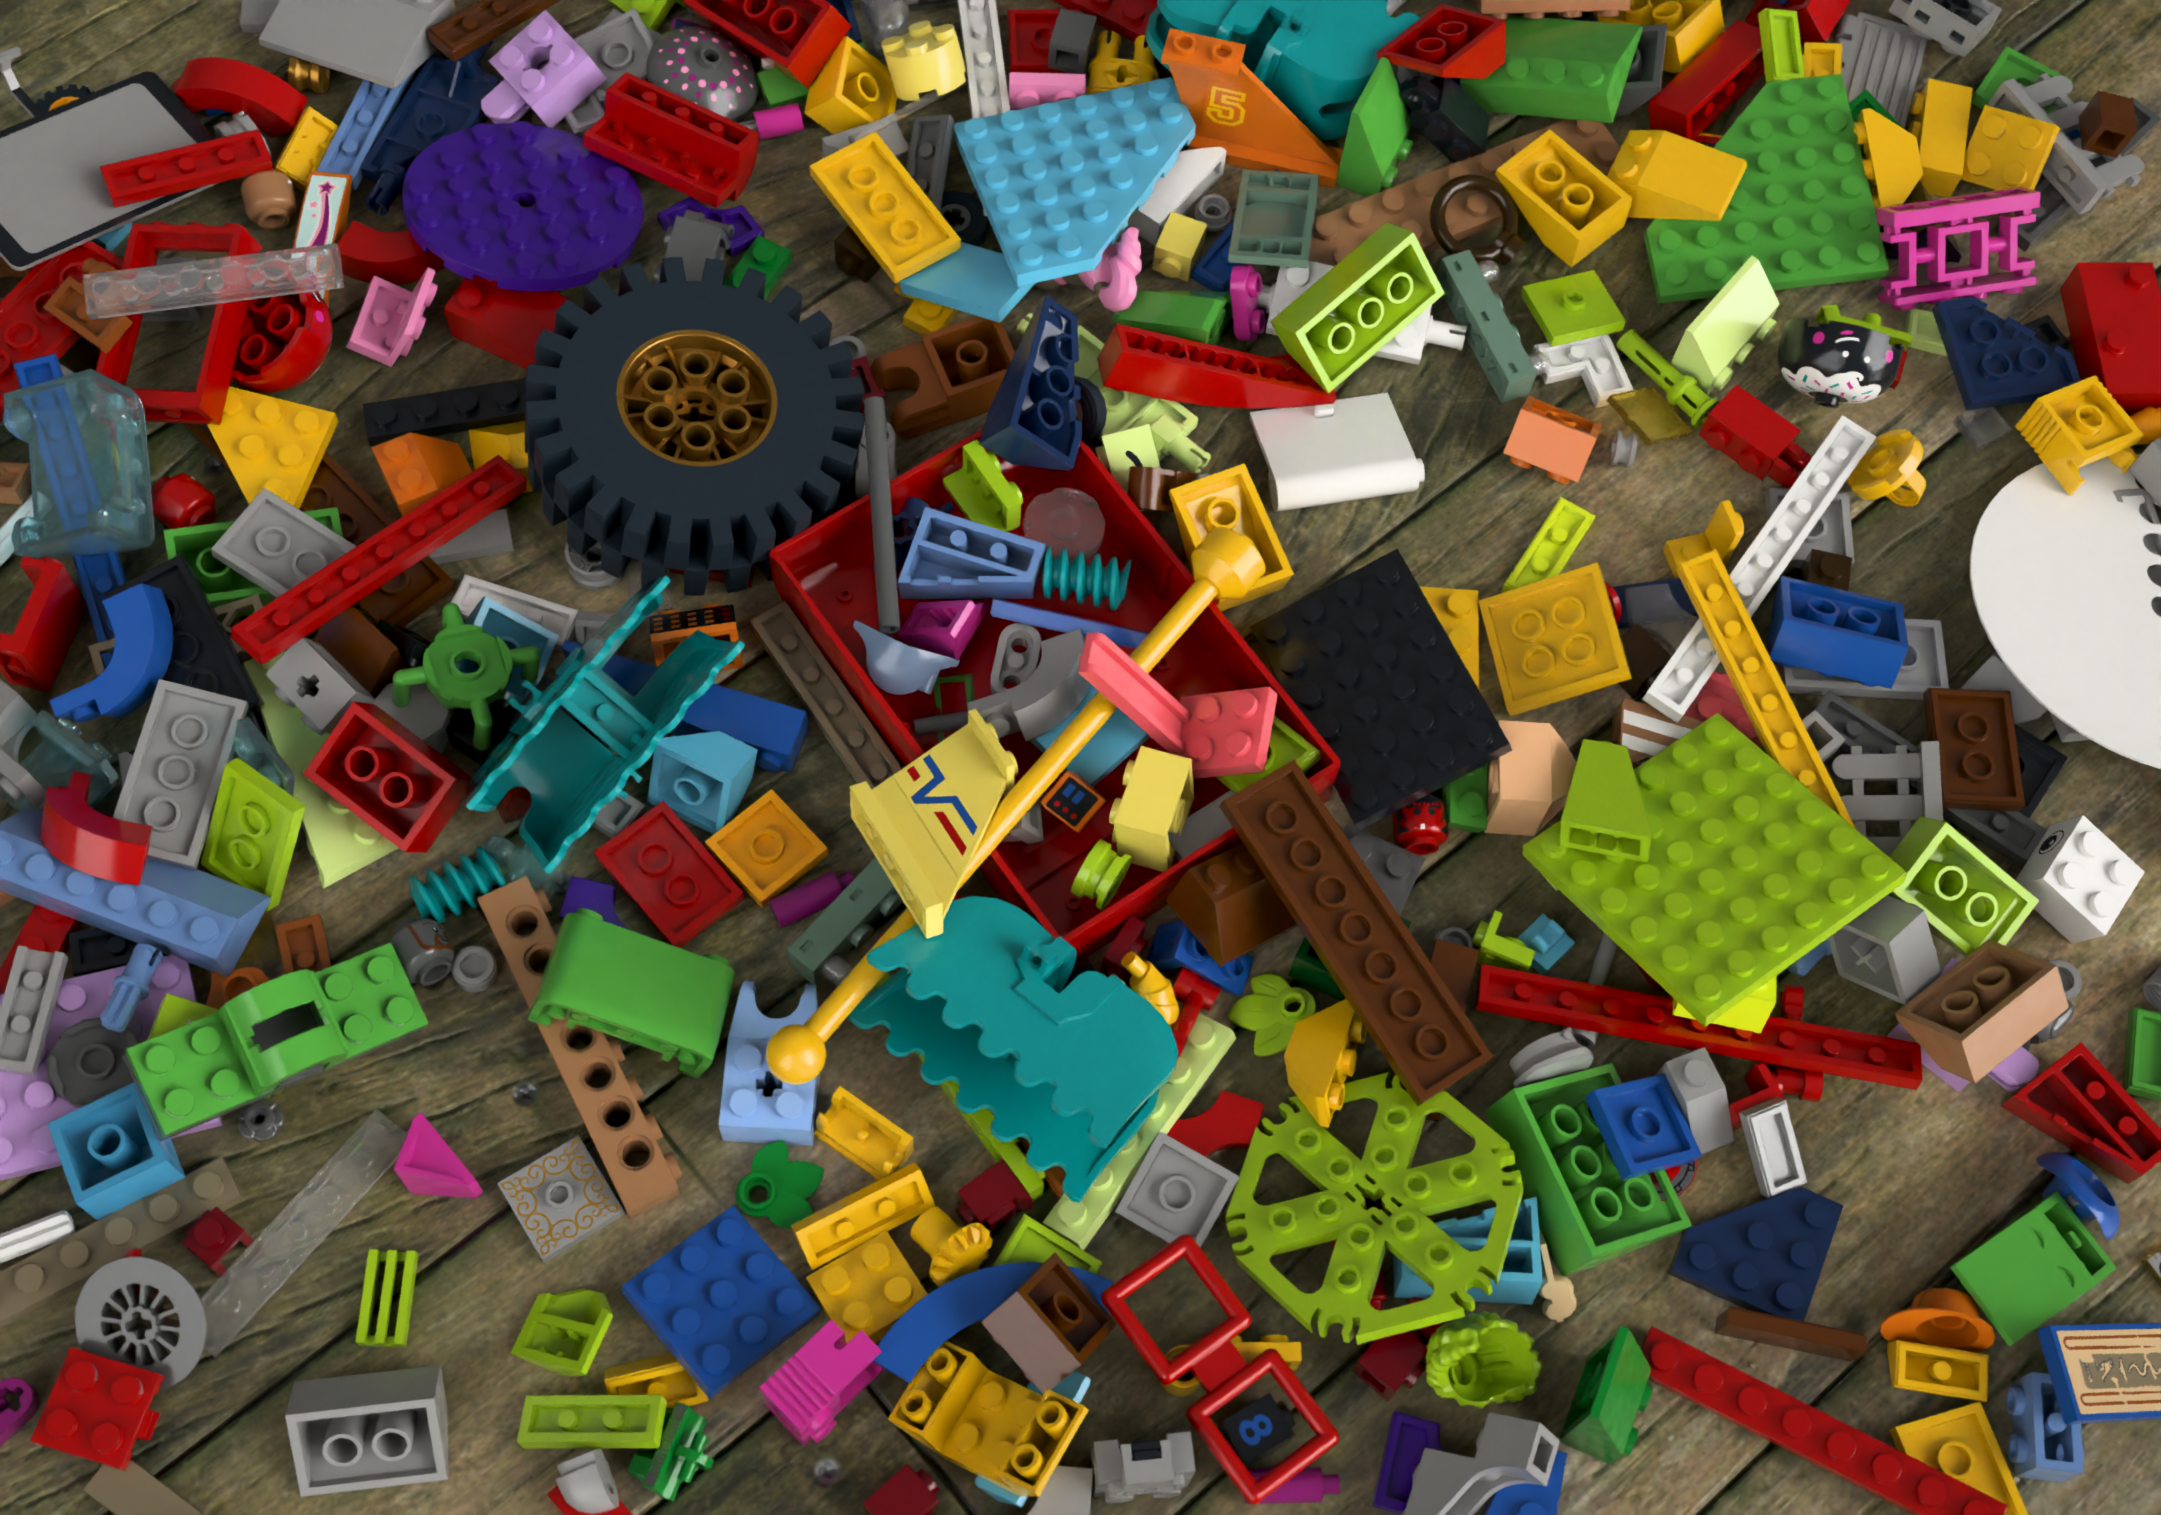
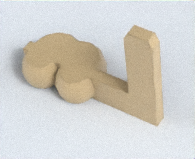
M1539 1228L1541 1260L1545 1276L1542 1277L1543 1283L1538 1293L1545 1299L1542 1303L1543 1315L1549 1320L1559 1323L1563 1322L1565 1318L1571 1316L1575 1311L1577 1299L1574 1295V1286L1571 1280L1563 1275L1553 1274L1547 1244Z

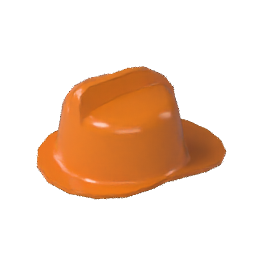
M1931 1288L1921 1291L1914 1297L1910 1309L1901 1310L1889 1315L1880 1325V1333L1884 1339L1890 1342L1901 1340L1975 1353L1988 1349L1993 1345L1995 1339V1332L1992 1326L1981 1318L1980 1309L1975 1300L1965 1292L1950 1288Z

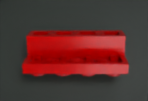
M626 72L606 89L604 116L583 134V147L691 196L704 204L717 208L727 198L736 201L745 189L755 166L760 133Z

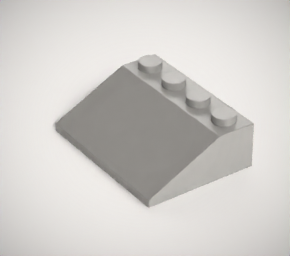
M280 0L259 37L260 46L395 89L438 50L428 40L427 30L453 16L452 0Z

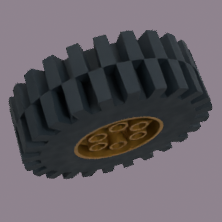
M668 257L662 259L659 283L651 285L640 262L630 264L621 268L618 295L602 277L591 281L585 285L583 309L570 300H566L555 312L554 333L543 329L535 344V365H528L526 376L525 453H528L530 485L533 492L542 490L543 513L552 526L567 520V543L582 556L596 543H601V569L612 576L619 578L633 558L642 561L641 587L649 581L664 576L667 568L684 570V595H704L709 571L722 570L723 580L728 593L747 589L754 563L758 565L768 581L773 580L769 557L770 550L841 510L843 500L847 501L865 423V413H860L864 394L861 377H850L853 355L845 341L829 346L832 323L820 310L800 322L803 295L795 289L786 285L771 303L764 300L766 274L748 267L737 289L724 285L725 261L706 258L701 282L686 281L682 257ZM687 400H699V401H702V402H701V404H698V403H690V404H689ZM636 409L645 410L642 413H633ZM670 445H672V451L675 453L674 457L663 453ZM719 447L730 457L721 459L718 453Z

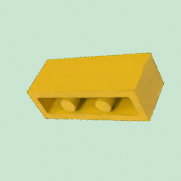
M1928 78L1922 92H1915L1909 113L1914 115V121L1910 123L1908 132L1917 138L1923 169V176L1920 180L1925 189L1931 195L1948 198L1951 197L1963 176L1973 88Z

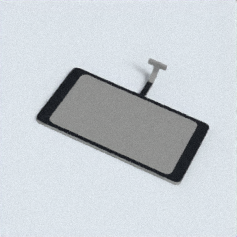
M16 46L0 53V72L13 97L32 117L0 131V256L12 269L23 271L216 185H207L114 208L101 176L100 166L206 142L216 138L155 73L150 71L142 72L43 113L21 89L11 69V59L21 56V49Z

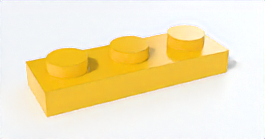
M914 1162L792 1224L791 1227L811 1270H814L855 1249L886 1230L888 1232L923 1214L926 1210L936 1207L921 1169Z

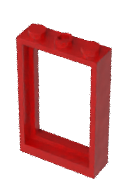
M153 221L151 224H132L119 277L123 280L135 282L143 289V294L147 297L159 251L229 253L196 391L125 388L144 312H140L134 307H129L123 314L133 323L107 354L100 351L88 404L109 420L220 425L262 250V245L248 233L245 227L234 223H225L223 226H206L198 222H189L187 225H170L161 221Z

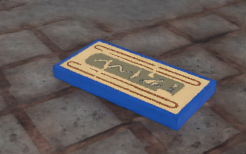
M2161 1323L2049 1325L2037 1329L2064 1424L2161 1420Z

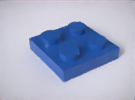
M1665 1074L1596 1089L1585 1097L1622 1180L1692 1163L1702 1156Z

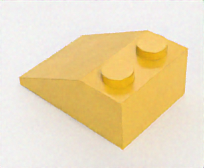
M1631 0L1630 10H1619L1618 16L1603 17L1597 15L1599 22L1642 26L1667 24L1663 71L1672 74L1682 72L1695 60L1699 53L1708 48L1721 33L1725 32L1720 0Z
M1550 129L1497 168L1495 172L1496 177L1542 243L1571 268L1625 226L1633 198Z
M1630 130L1607 177L1633 198L1627 218L1721 221L1747 168V163L1744 159L1665 130Z
M1245 463L1169 491L1193 577L1191 554L1215 527H1226L1242 535L1257 549L1264 560L1265 573L1242 599L1212 600L1221 612L1283 589L1294 575Z

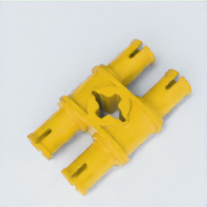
M1108 31L1101 32L1097 39L1096 57L1090 61L1088 66L1090 77L1088 87L1085 88V95L1158 79L1159 73L1155 66L1156 57L1148 45L1147 48H1144L1145 35L1138 36L1135 39L1133 60L1118 58L1122 41L1121 36L1112 31L1111 40L1108 44Z

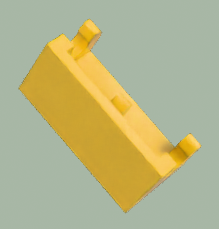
M839 1086L832 1095V1104L825 1114L819 1113L815 1122L816 1131L814 1136L877 1181L900 1170L914 1152L913 1137Z

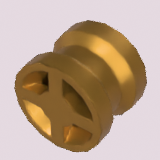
M291 56L288 65L289 84L298 91L308 88L317 94H325L330 82V68Z

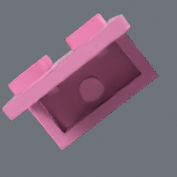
M427 267L412 292L374 275L368 286L346 348L389 367L393 366L399 355L406 357L413 341L419 338L424 327L426 318L422 316L425 308L431 305L436 294L438 285L432 283L436 270Z

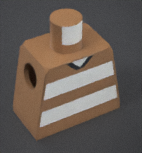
M1623 698L1613 717L1611 743L1627 746L1633 769H1636L1699 726L1701 720L1683 715L1679 722L1676 723L1651 705Z

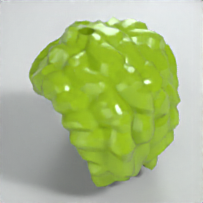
M1481 1311L1478 1314L1473 1312L1466 1317L1443 1324L1433 1333L1427 1344L1426 1382L1430 1387L1434 1388L1436 1394L1440 1397L1454 1398L1460 1406L1472 1405L1478 1409H1483L1491 1402L1498 1404L1507 1401L1516 1402L1524 1399L1526 1395L1535 1393L1537 1390L1536 1383L1539 1380V1373L1543 1368V1363L1538 1360L1539 1353L1532 1350L1534 1339L1528 1333L1518 1331L1516 1322L1501 1319L1495 1312L1491 1314L1486 1311Z

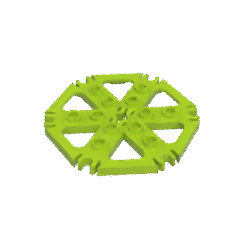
M1390 1072L1344 1083V1103L1369 1098L1378 1105L1362 1160L1320 1126L1297 1096L1288 1098L1290 1106L1281 1103L1279 1111L1285 1122L1277 1125L1265 1117L1262 1120L1265 1134L1256 1126L1225 1216L1230 1237L1238 1235L1247 1236L1244 1241L1232 1244V1249L1237 1264L1312 1334L1313 1325L1317 1318L1320 1337L1326 1338L1328 1329L1332 1324L1340 1323L1344 1325L1342 1329L1343 1341L1350 1343L1355 1335L1354 1326H1359L1355 1336L1357 1345L1465 1317L1464 1309L1472 1312L1475 1309V1301L1467 1291L1476 1287L1490 1295L1493 1290L1489 1278L1497 1286L1499 1284L1524 1192L1520 1170L1508 1173L1501 1170L1505 1166L1515 1164L1514 1152L1510 1150L1509 1142L1445 1090L1417 1106L1408 1091L1403 1089L1404 1085L1397 1075L1392 1080L1393 1088H1388L1391 1082ZM1438 1112L1444 1114L1475 1141L1474 1149L1468 1154L1411 1168L1426 1116L1430 1113ZM1275 1153L1284 1157L1322 1191L1267 1206L1260 1205L1253 1199L1264 1162L1270 1155ZM1364 1197L1370 1198L1373 1201L1381 1197L1384 1211L1378 1210L1375 1207L1366 1210ZM1488 1200H1493L1496 1204L1487 1242L1482 1249L1477 1251L1464 1249L1427 1217ZM1336 1240L1323 1285L1314 1293L1307 1294L1301 1292L1270 1263L1271 1256ZM1386 1249L1392 1252L1434 1289L1428 1299L1388 1310H1377L1370 1305Z

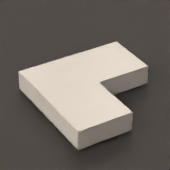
M1609 334L1551 347L1549 342L1537 344L1533 347L1532 355L1545 384L1582 376L1595 408L1632 400L1635 393Z

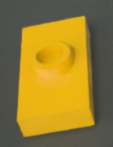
M310 106L303 111L273 169L287 175L291 179L293 186L305 193L311 171L317 172L339 126Z

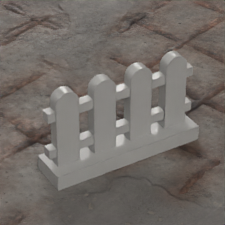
M2045 73L2038 77L2035 84L2025 88L2021 83H2017L2014 78L2004 81L1987 104L1988 106L2052 123L2060 127L2042 174L2078 215L2090 211L2101 196L2103 198L2111 196L2115 191L2114 187L2127 183L2131 188L2142 179L2139 174L2144 169V163L2139 157L2129 154L2123 157L2119 155L2116 158L2083 150L2081 137L2071 140L2066 135L2077 129L2080 131L2079 116L2088 105L2087 102L2083 101L2074 104L2070 100L2068 94L2073 89V85L2068 78L2060 75L2050 77ZM2055 103L2060 109L2047 114L2043 107ZM2102 156L2108 162L2095 167L2090 160Z
M1921 741L1915 753H1907V745H1896L1895 753L1862 754V746H1851L1850 754H1842L1834 759L1831 766V773L1834 778L1842 782H1851L1852 795L1842 796L1841 799L1857 831L1866 837L1865 823L1898 822L1899 837H1866L1888 857H1890L1911 829V822H1916L1920 816L1943 821L1939 741ZM1864 781H1896L1897 795H1864ZM1909 781H1917L1918 795H1909Z

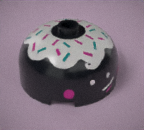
M1805 318L1792 319L1785 322L1778 348L1779 369L1790 386L1807 396L1815 398V404L1829 408H1838L1839 403H1865L1882 395L1895 380L1904 346L1903 344L1896 343L1894 347L1889 345V335L1869 328L1829 320V324L1817 323L1815 327L1808 326L1809 320Z

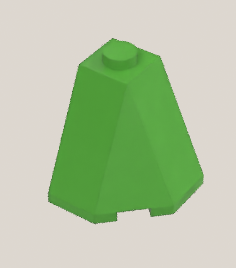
M1137 290L1136 298L1128 309L1114 312L1112 324L1116 325L1117 323L1217 346L1232 315L1230 292Z

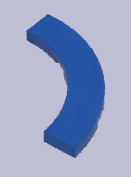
M1022 1262L987 1267L960 1276L940 1286L914 1304L892 1325L877 1344L882 1352L872 1362L905 1382L910 1383L920 1367L939 1346L963 1328L983 1320L1005 1297L1043 1263ZM1068 1266L1109 1313L1101 1301V1294L1114 1282L1083 1269Z

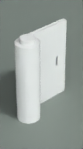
M1388 393L1335 400L1333 404L1250 412V421L1269 469V494L1272 507L1276 512L1413 492L1418 490L1419 482H1424L1425 469L1421 458L1415 457Z

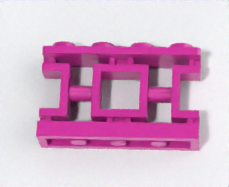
M2016 187L1877 208V224L1884 226V232H1880V240L1888 243L1898 242V276L1880 278V286L1884 287V291L1878 292V300L1892 305L1893 310H1911L1916 308V303L1927 301L1928 304L1935 305L1939 301L1952 300L1953 297L1959 296L1983 299L1987 297V292L1999 291L2002 294H2016L2023 292V287L2037 285V276L2031 275V268H2035V260L2026 257L2017 258L2018 224L2036 222V214L2032 213V209L2040 208V192ZM2015 211L2014 213L1999 215V236L1989 238V221L1973 218ZM1939 223L1927 225V247L1916 248L1915 231L1900 229ZM1970 232V265L1945 268V235ZM1999 252L1998 268L2009 272L1988 275L1989 253ZM1927 263V279L1938 283L1916 286V264Z

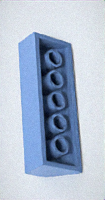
M28 806L0 822L1 892L138 944L151 945L157 948V951L167 955H174L188 961V963L225 977L231 975L271 901L269 896L200 870H192L151 859L146 861L139 886L98 878L64 864L45 848L40 838L43 811Z

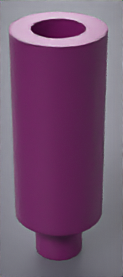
M831 871L769 899L768 904L780 929L826 909L854 880V877L850 871L837 877Z
M1306 1467L1258 1504L1320 1503L1323 1501V1494L1340 1493L1339 1475H1322L1321 1467ZM1272 1468L1247 1469L1254 1479L1257 1480Z

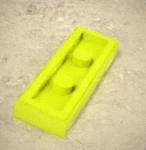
M1560 497L1504 583L1501 592H1507L1561 574L1593 524L1596 516Z

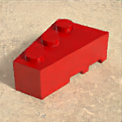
M2082 1042L2001 1105L2004 1109L2127 1184L2146 1174L2161 1161V1129Z

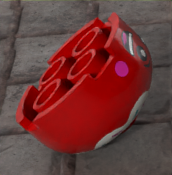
M277 267V271L262 275L256 272L231 379L254 391L278 393L301 385L320 368L331 345L333 328L329 308L323 297L314 287L284 268Z

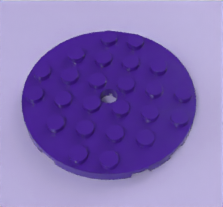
M525 121L498 124L480 123L435 141L414 159L408 168L403 183L402 210L404 220L409 232L418 245L426 253L432 251L443 259L444 267L470 280H473L475 276L497 281V288L540 292L569 289L590 283L598 278V273L611 266L617 269L633 253L634 244L642 232L644 208L641 192L636 181L622 164L583 147V138L545 126L531 125ZM523 199V203L530 205V207H521L519 200Z

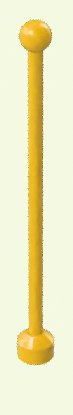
M1215 527L1192 552L1191 563L1195 582L1129 656L1146 673H1149L1213 599H1242L1265 573L1266 567L1260 553L1242 535L1226 527ZM1100 691L1093 696L997 805L958 890L1118 709ZM908 908L904 910L804 1025H787L773 1034L766 1048V1062L771 1073L777 1079L787 1084L799 1085L813 1080L821 1072L826 1061V1047L824 1043L886 973L868 963V953L917 924Z

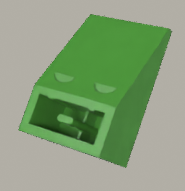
M2056 1191L2020 1213L1950 1268L1990 1320L1992 1326L1999 1332L2008 1346H2011L2096 1286L2113 1272L2116 1266L2060 1193Z

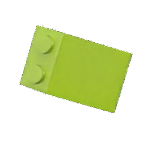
M1920 816L1889 857L1904 869L1907 874L1905 883L1888 895L1906 903H1913L1923 909L1928 918L1930 932L1965 957L1988 939L2006 945L2039 902L2036 897L1945 821Z

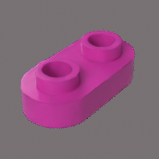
M1251 264L1234 265L1230 277L1234 332L1238 341H1256L1258 334H1262L1265 329V313L1263 310H1259L1258 301L1262 289V278L1260 273L1255 272V268Z

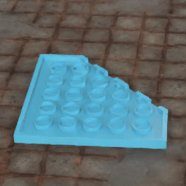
M1171 77L1155 79L1151 82L1127 87H1118L1095 94L1081 95L1076 98L1053 103H1044L1025 109L1011 110L983 118H974L955 123L953 127V138L1017 287L1095 270L1101 262L1102 253L1109 244L1114 245L1128 226L1129 217L1135 210L1139 211L1153 193L1154 184L1160 177L1164 178L1178 160L1179 151L1184 145H1189L1195 137V122L1186 105L1181 103L1176 85Z

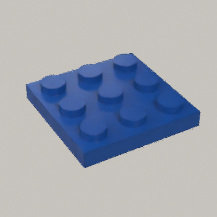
M734 1205L625 1283L621 1290L623 1296L709 1399L717 1395L819 1316L822 1309Z

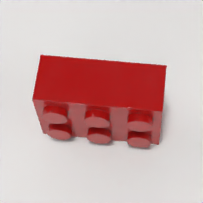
M354 701L303 773V775L402 851L411 853H427L466 797L465 788L471 778L377 705Z

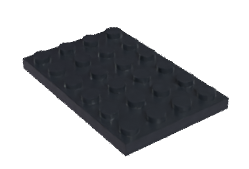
M1398 549L1250 626L1282 688L1341 760L1333 785L1358 831L1512 751L1509 741Z

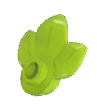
M1275 974L1257 975L1251 978V987L1254 994L1246 995L1239 999L1231 1008L1228 1018L1231 1022L1242 1028L1256 1031L1254 1054L1257 1057H1267L1286 1050L1296 1022L1315 1014L1317 1007L1313 996L1307 990L1298 987L1291 988L1283 977ZM1298 1002L1301 1004L1296 1012L1286 1011L1287 1006L1292 1003Z

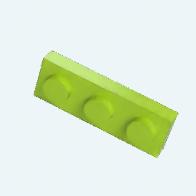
M526 1395L517 1442L523 1448H660L667 1401L662 1395Z

